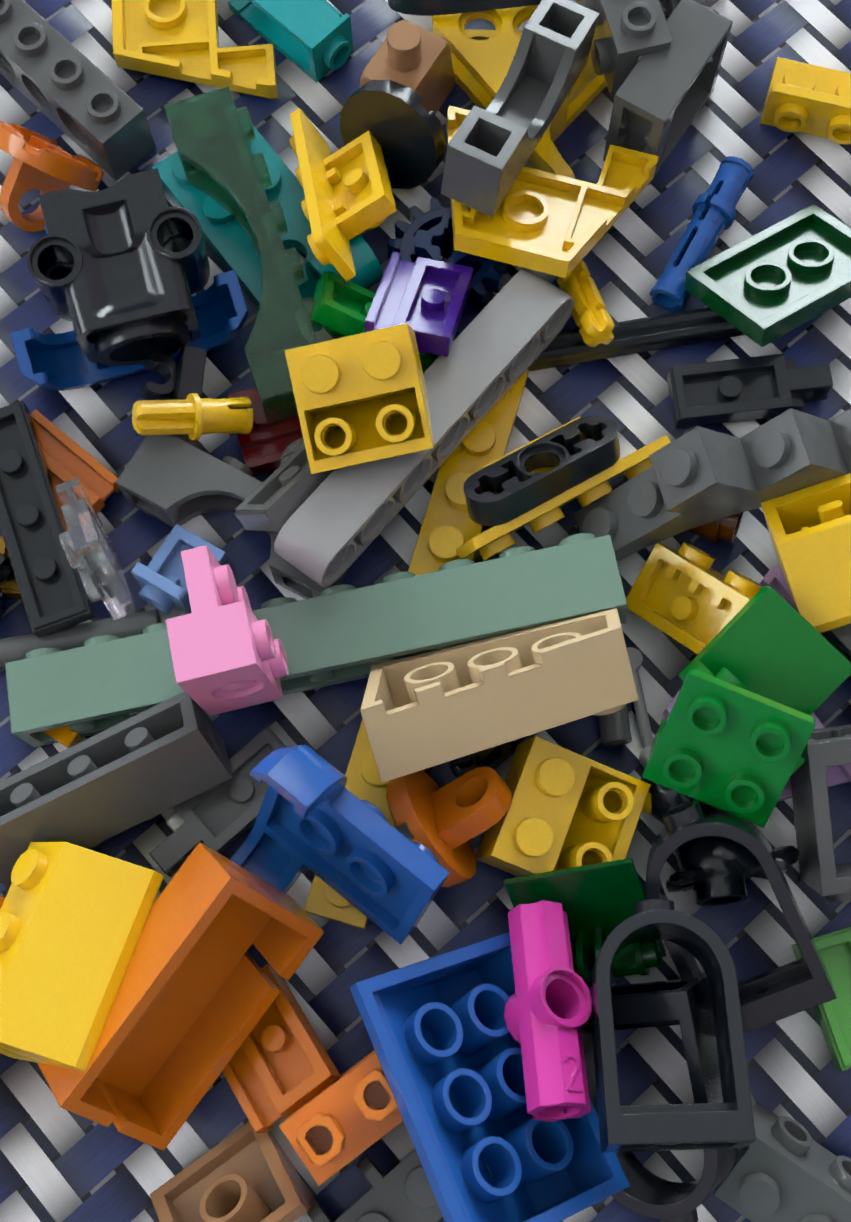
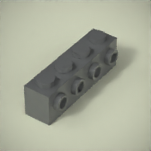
M184 691L1 781L0 882L6 888L11 886L12 869L18 858L27 850L30 842H68L87 849L93 848L131 827L153 819L160 813L199 794L208 792L215 786L232 779L224 739L206 712Z

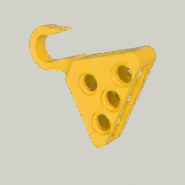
M538 5L432 16V33L444 38L449 43L455 82L476 106L486 110L496 96L511 66L523 31L518 29L522 23L530 19ZM481 18L490 21L496 30L464 28L470 21ZM591 49L586 66L528 159V162L537 170L575 179L572 169L562 158L553 142L607 86L604 74L598 76L594 71Z

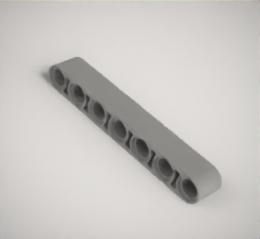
M523 268L516 273L453 341L448 357L440 355L423 373L434 448L333 470L282 526L274 543L275 553L321 587L327 588L334 584L560 333L573 311L575 298L527 268Z

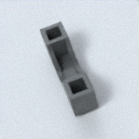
M541 0L523 29L511 66L496 96L486 110L474 105L448 144L440 194L490 217L494 216L586 66L599 17L598 12L570 0Z
M187 434L147 435L116 481V484L128 504L174 528L176 523L182 526L192 518L214 511L236 512L235 509L263 482L255 479L253 471L241 461L230 456H224L220 460L204 452L205 448L198 440H190ZM266 531L271 538L269 567L275 583L305 599L320 596L321 591L326 588L321 587L276 554L274 543L279 532ZM352 565L331 586L341 585Z

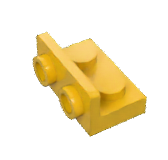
M777 57L760 123L777 127L785 132H801L827 138L838 144H851V73Z
M683 542L679 550L656 543L626 597L629 610L698 655L761 590L762 586L730 569L726 576L711 568L715 558L689 543Z

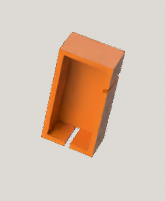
M199 842L151 907L86 1072L37 1063L60 1108L106 1127H109L113 1122L118 1132L164 1151L280 993V990L250 956L247 950L253 944L278 975L289 981L324 931L290 895Z

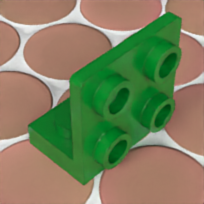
M764 586L678 676L684 681L688 671L696 669L811 715L851 675V662L773 588ZM802 756L799 758L792 774L806 761Z
M691 669L686 675L667 720L661 721L653 739L642 778L764 828L814 731L815 719L808 714L714 676Z

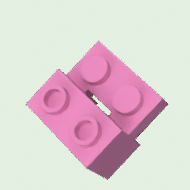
M207 545L181 551L192 613L166 619L176 683L209 716L283 699L280 678L289 675L283 644L280 638L273 639L267 619L258 620L252 612L245 587L236 586L230 565L221 566Z

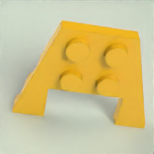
M111 0L113 55L117 67L269 99L278 98L273 44L219 48L217 0Z
M449 105L446 121L447 147L470 110ZM610 144L598 183L596 184L524 166L493 217L451 199L454 250L567 278L653 180L659 156Z

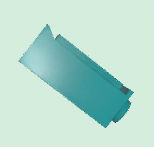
M230 0L228 2L229 9L266 41L273 44L279 52L316 83L329 71L339 69L348 60L353 51L351 16L348 13L342 16L341 12L326 0Z

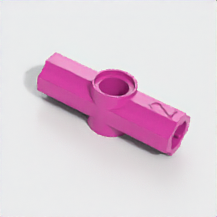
M541 900L536 903L519 904L508 912L515 993L509 997L505 1004L504 1018L507 1029L512 1037L521 1044L527 1113L533 1115V1120L550 1122L580 1118L591 1112L581 1025L588 1021L592 1013V997L584 980L574 972L567 912L563 911L562 903Z

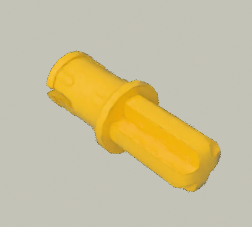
M189 393L186 399L136 401L132 407L133 429L142 436L187 434L190 440H199L202 435L250 434L253 427V408L244 409V407H250L251 405L249 397L212 399L200 398L197 393Z

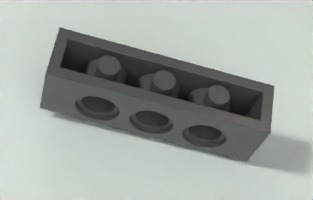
M0 0V74L117 181L156 148L144 109L24 0Z

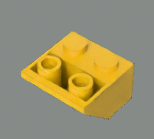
M408 323L284 350L311 474L434 448L424 375L415 332Z
M851 473L761 503L772 545L796 610L819 633L851 624Z
M540 737L530 738L518 744L504 780L512 791L510 807L498 823L485 831L475 858L518 877L625 859L651 785Z

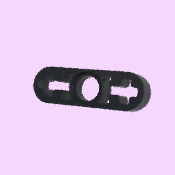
M603 416L579 418L472 474L464 483L463 488L469 517L475 523L484 526L505 524L610 468L619 460L621 454L616 423ZM542 467H556L548 472L531 473V471Z

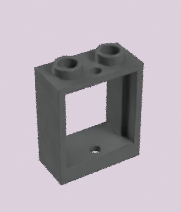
M681 0L667 19L672 36L670 49L643 55L615 94L603 161L606 159L610 144L656 155L659 158L654 174L655 178L712 94L733 21L720 15L713 8L702 6L693 0Z
M851 724L814 729L801 755L806 761L790 776L797 849L800 851L798 857L800 879L821 896H824L825 899L839 902L851 901V863L835 865L826 767L851 764Z

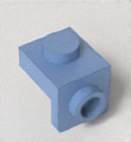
M176 523L148 566L137 562L131 573L142 588L138 595L145 602L165 614H169L174 607L186 615L192 612L181 551L207 545L221 566L226 565L229 558L225 551Z

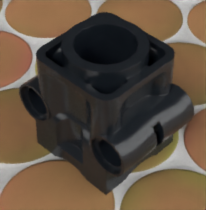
M158 168L126 175L115 185L101 191H81L68 188L38 195L48 234L38 238L30 247L27 255V266L53 312L60 318L72 322L76 339L91 363H101L110 366L145 363L151 353L159 352L172 355L180 351L184 345H188L190 342L201 337L191 295L201 291L210 277V265L202 228L197 217L189 210L179 206L168 207Z

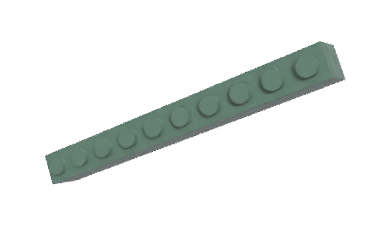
M580 533L563 539L559 546L535 550L531 546L514 547L502 552L497 559L478 563L471 559L453 560L443 564L439 571L417 576L412 572L392 573L384 576L380 580V584L356 588L353 585L347 584L335 585L321 591L318 597L300 601L290 597L274 598L264 602L261 605V609L253 610L252 612L258 620L267 619L273 639L280 638L283 644L289 675L281 677L280 683L283 695L368 678L372 665L614 608L618 610L620 623L626 624L627 601L611 536L606 535L595 538L594 534ZM166 622L147 626L143 629V634L126 638L114 635L96 636L86 640L83 647L64 651L58 648H39L28 652L26 659L5 663L11 732L32 747L58 743L57 740L42 731L69 726L70 731L79 732L78 735L81 738L96 735L184 692L176 683Z

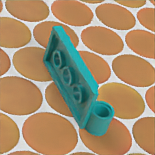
M242 111L152 167V169L158 168L163 189L174 203L179 207L189 210L197 217L202 228L204 241L228 271H236L240 286L278 334H281L312 313L315 286L324 271L328 272L329 270L341 276L332 264L322 265L308 244L307 235L312 232L310 222L301 207V201L305 199L304 189L296 176ZM233 174L243 179L241 185L234 190L225 191L215 187L216 182L225 175ZM259 212H265L274 217V221L270 226L260 230L252 229L245 224L251 215ZM357 235L349 240L356 276L349 281L369 289L381 281L383 271L370 246L360 235ZM287 251H298L306 256L304 263L294 269H285L276 263L278 258Z

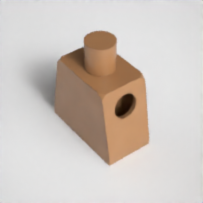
M406 19L398 21L389 28L387 38L363 70L360 78V88L372 80H392L415 91L422 97L418 103L426 109L428 114L431 110L436 114L455 86L449 43L444 38Z

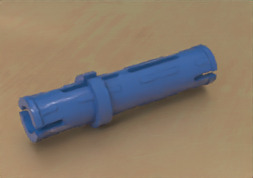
M735 156L725 157L719 165L716 176L706 193L700 194L692 206V219L671 254L662 274L649 293L652 296V301L659 307L673 312L682 309L689 293L685 290L686 271L706 261L723 230L729 229L737 216L736 205L754 177L752 166L745 160Z

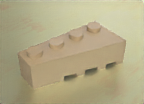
M614 608L372 665L360 711L381 782L384 783L591 715L612 714L622 710L626 704L639 700L618 610Z

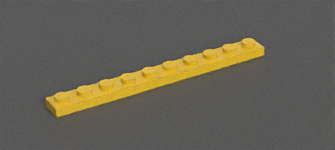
M525 371L441 464L408 572H412L417 576L439 571L443 564L460 559L455 551L458 547L482 533L484 525L475 523L469 517L463 489L464 483L481 467L505 455L527 382L528 371ZM476 552L464 559L474 560ZM362 719L345 774L347 777L345 788L360 800H366L374 804L383 813L386 821L395 828L396 822L394 823L386 799L388 781L381 782ZM316 874L314 875L304 911L365 930L369 918Z

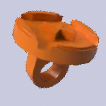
M2 121L0 122V149L14 158L1 188L0 207L5 217L15 226L28 232H37L45 229L41 204L30 214L24 215L19 212V200L28 190L38 189L41 195L68 189L71 184L90 191L97 190L104 174L98 164L81 154L73 156L62 150V147L57 145L58 142L14 123L10 125Z
M479 767L471 770L442 788L427 773L421 770L388 781L386 799L393 822H396L398 827L406 823L413 836L410 841L418 842L427 847L435 855L438 863L450 872L442 887L451 888L452 886L461 885L475 875L476 858L470 839L490 829L502 819L512 802V791L501 776L489 767Z

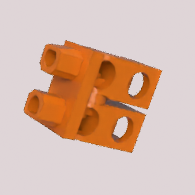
M374 1049L344 1072L338 1081L330 1084L291 1115L285 1117V1121L279 1127L320 1186L404 1120Z

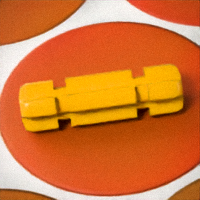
M581 260L567 278L558 277L557 282L562 291L575 298V305L571 314L576 325L581 328L579 332L584 343L593 348L600 343L608 345L614 338L612 333L614 323L610 314L605 310L604 301L594 280L590 277L591 274L586 263Z

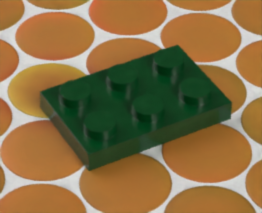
M812 204L687 270L685 290L759 346L763 347L851 298V228L815 204Z

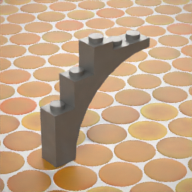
M790 408L741 438L697 426L649 455L652 467L575 512L574 515L580 533L594 534L595 538L610 535L618 562L641 549L684 531L731 515L762 507V502L851 473V408L831 420Z

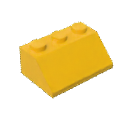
M30 842L27 850L18 858L12 869V884L0 909L1 1054L14 1059L86 1072L164 878L162 874L155 870L68 842Z

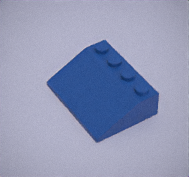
M510 932L356 982L350 987L445 1222H560L630 1187L615 1152L601 1153L599 1118L591 1099V1112L580 1118L550 1122L533 1120V1115L527 1113L521 1044L512 1037L507 1029L504 1018L505 1004L509 997L515 993Z

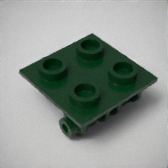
M632 858L504 879V886L513 907L519 904L536 903L541 900L562 903L563 911L567 912L574 972L577 973L578 970L579 976L586 984H590L593 966L607 937L620 923L634 915L633 905L635 903L647 900ZM646 939L632 943L622 949L612 960L610 981L612 974L614 978L637 974L646 976L650 974V968L660 967L661 957H666L663 941L661 939Z

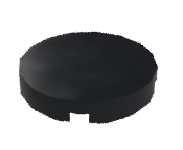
M372 80L355 91L348 98L340 112V133L344 145H347L369 130L381 146L391 188L412 189L426 183L444 159L446 140L440 120L433 110L428 114L426 109L418 103L422 97L411 88L392 80Z

